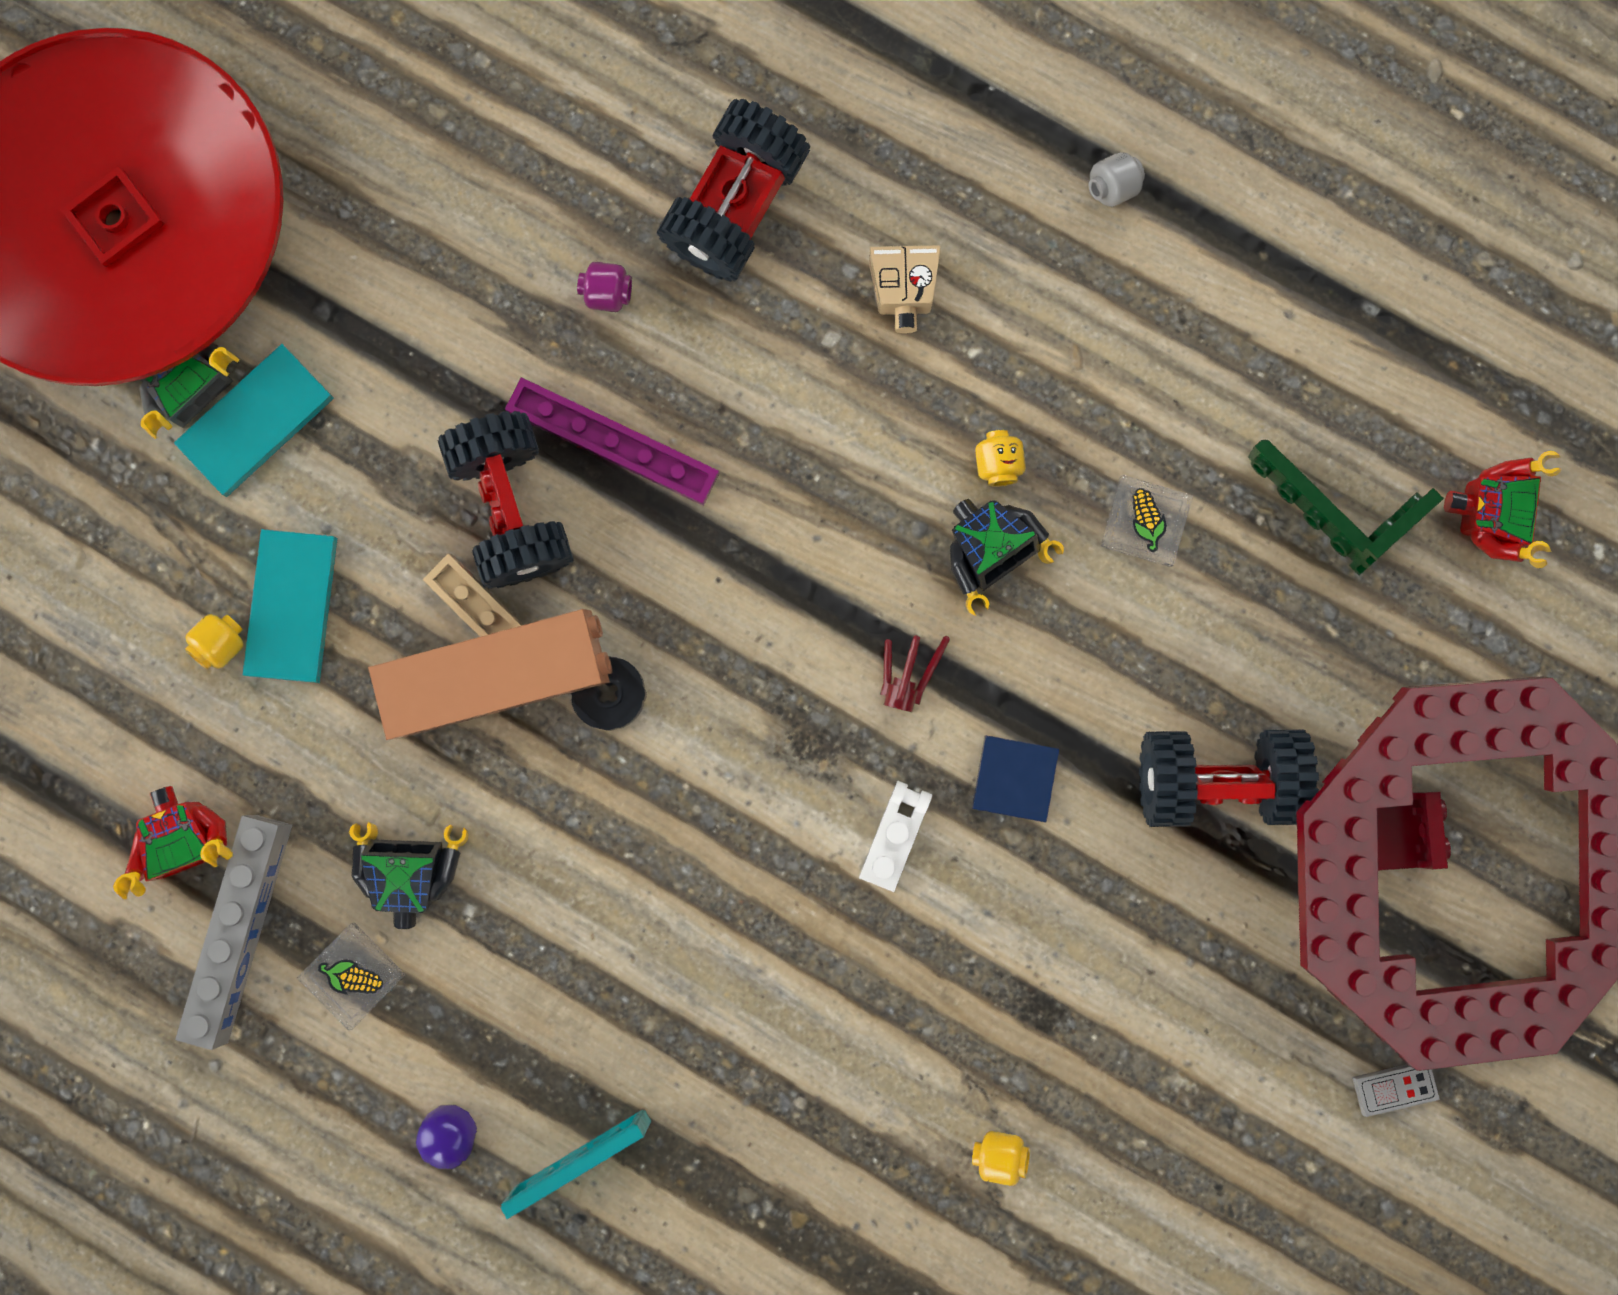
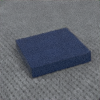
M985 735L972 809L1047 823L1059 749Z

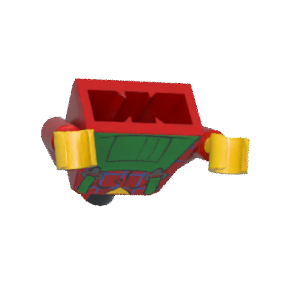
M1547 451L1541 454L1537 461L1532 457L1509 460L1485 469L1478 478L1467 483L1465 493L1449 491L1444 501V511L1462 515L1461 533L1470 536L1472 543L1490 558L1515 562L1529 559L1533 567L1543 568L1547 565V561L1535 559L1533 555L1537 551L1551 552V549L1543 541L1533 542L1541 477L1535 476L1538 471H1542L1547 476L1553 477L1561 472L1560 468L1545 469L1544 464L1548 459L1560 458V455L1554 451Z
M173 786L151 792L150 796L156 813L137 821V831L134 835L125 874L118 877L114 882V891L124 900L127 899L129 890L136 897H140L146 891L145 886L140 882L144 878L145 881L165 879L206 862L213 867H217V858L219 857L229 860L233 856V852L226 847V821L200 802L178 804Z

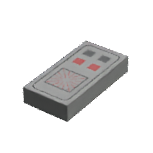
M1408 1064L1352 1077L1361 1114L1365 1117L1440 1100L1432 1069L1417 1071Z

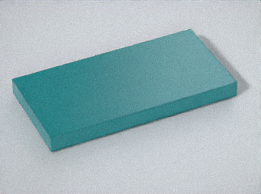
M281 344L182 434L174 444L223 496L228 497L327 406L334 397Z
M261 529L243 676L320 683L338 538L335 536Z
M645 1110L638 1111L516 1185L500 1207L506 1219L511 1218L643 1138L651 1123Z

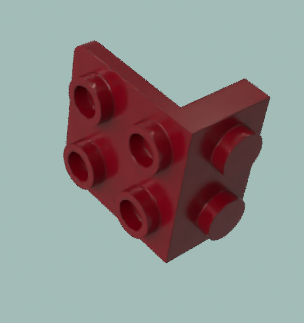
M1413 792V805L1377 808L1378 871L1409 868L1448 869L1447 860L1451 856V846L1448 838L1445 837L1443 823L1447 818V807L1445 801L1441 799L1440 792Z

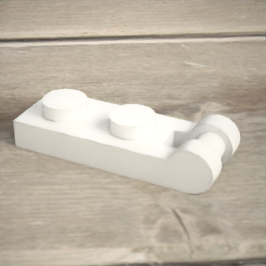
M900 781L896 782L859 875L860 879L892 892L895 891L932 798V794L923 790L921 793L907 788L908 784ZM901 802L914 807L911 817L897 813Z

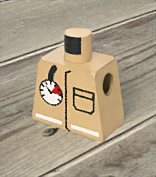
M940 245L870 247L869 266L879 314H895V331L897 333L916 332L917 314H927L931 311Z

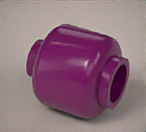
M592 262L588 266L586 273H579L577 294L583 295L584 303L588 308L619 312L623 305H629L632 293V276L627 275L623 266Z

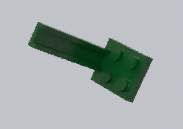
M1269 440L1259 441L1248 456L1255 472L1263 478L1268 477L1277 486L1279 495L1290 504L1295 503L1304 512V519L1312 528L1316 530L1321 529L1331 539L1330 544L1337 553L1343 557L1348 556L1353 561L1349 566L1359 576L1444 499L1434 488L1423 497L1416 492L1400 509L1367 537Z

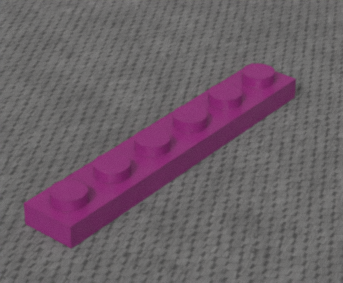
M522 377L505 407V411H509V414L514 411L526 413L532 425L703 506L720 474L719 470Z

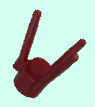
M918 635L913 637L902 679L894 677L893 684H891L892 641L890 639L885 640L883 685L880 695L886 696L885 706L912 712L914 704L920 705L923 692L950 641L949 636L943 637L916 689V683L911 682L910 678L918 652L920 637Z

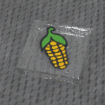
M1122 475L1119 479L1100 547L1168 567L1174 566L1193 495Z
M354 922L297 979L348 1031H351L406 974Z

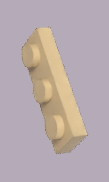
M448 553L423 579L480 637L523 625L452 554Z

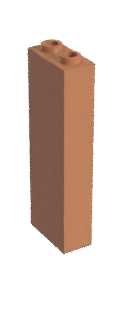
M580 609L368 667L386 740L401 739L610 683L608 674L612 673V666L607 652H602L599 638L603 636L598 616H593L591 610Z

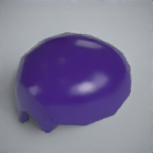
M440 1105L428 1113L422 1121L416 1137V1147L422 1160L438 1169H454L460 1166L463 1161L467 1160L473 1149L477 1132L476 1123L468 1111L456 1105Z

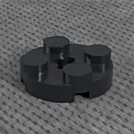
M610 656L612 673L608 674L610 683L605 685L611 687L615 684L618 688L615 692L617 699L613 703L609 700L603 703L599 699L603 694L600 690L602 685L571 693L572 707L577 716L587 725L606 731L621 729L631 724L641 713L647 697L644 680L640 672L628 661Z

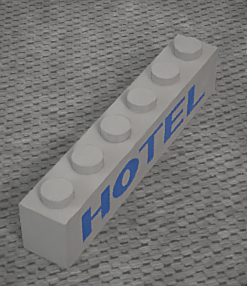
M245 815L241 817L232 847L233 856L228 860L175 1040L210 1050L229 1043L292 824L259 815Z

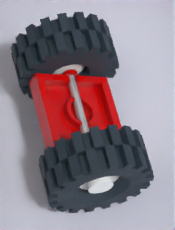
M734 99L729 104L712 135L713 139L716 140L715 144L719 147L690 199L677 197L657 230V236L660 237L661 242L667 244L666 247L676 252L677 256L682 260L686 259L690 262V265L696 268L699 267L703 272L709 275L713 274L721 280L724 278L729 282L738 279L755 249L754 241L750 239L779 188L792 184L810 152V144L805 142L806 137L803 134L797 133L798 128L793 124L789 125L786 123V118L773 114V110L768 107L761 108L757 102L752 101L749 103L746 99Z
M509 411L501 412L499 415H494V413L488 414L481 419L476 417L470 419V422L466 424L460 423L455 425V429H448L444 432L445 434L438 437V445L449 478L457 481L460 479L467 481L475 477L476 479H481L478 482L483 503L489 502L491 506L492 516L489 517V523L493 536L490 537V540H483L479 543L480 545L474 546L472 550L484 588H503L507 585L513 586L520 582H528L537 577L547 576L548 573L557 572L560 568L567 567L569 563L574 561L561 522L555 523V521H550L546 524L541 522L536 523L534 526H523L506 471L514 469L513 467L526 464V461L533 460L535 455L539 454L534 432L526 413L514 411L509 414Z
M1304 729L1263 730L1264 732L1260 733V739H1257L1256 743L1258 751H1255L1254 754L1255 766L1197 765L1196 758L1193 756L1194 746L1191 744V737L1187 731L1146 732L1143 736L1144 741L1141 742L1142 753H1140L1139 757L1141 767H1139L1141 783L1139 785L1142 794L1141 806H1144L1143 815L1146 818L1147 825L1149 827L1190 826L1194 820L1193 813H1196L1195 799L1208 805L1222 804L1223 799H1238L1240 803L1260 805L1259 814L1263 816V822L1267 823V825H1297L1296 812L1306 800L1311 801L1319 792L1317 788L1319 772H1316L1318 761L1317 756L1313 754L1315 746L1313 742H1310V734L1306 733Z

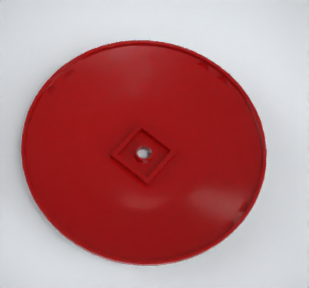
M96 28L72 31L40 40L10 54L0 61V362L38 379L73 386L117 385L145 379L167 371L207 348L228 330L256 295L271 265L282 226L284 199L279 157L272 136L260 112L249 96L228 73L212 60L182 43L150 32L122 28ZM113 210H120L121 217L119 221L113 225H107V215Z

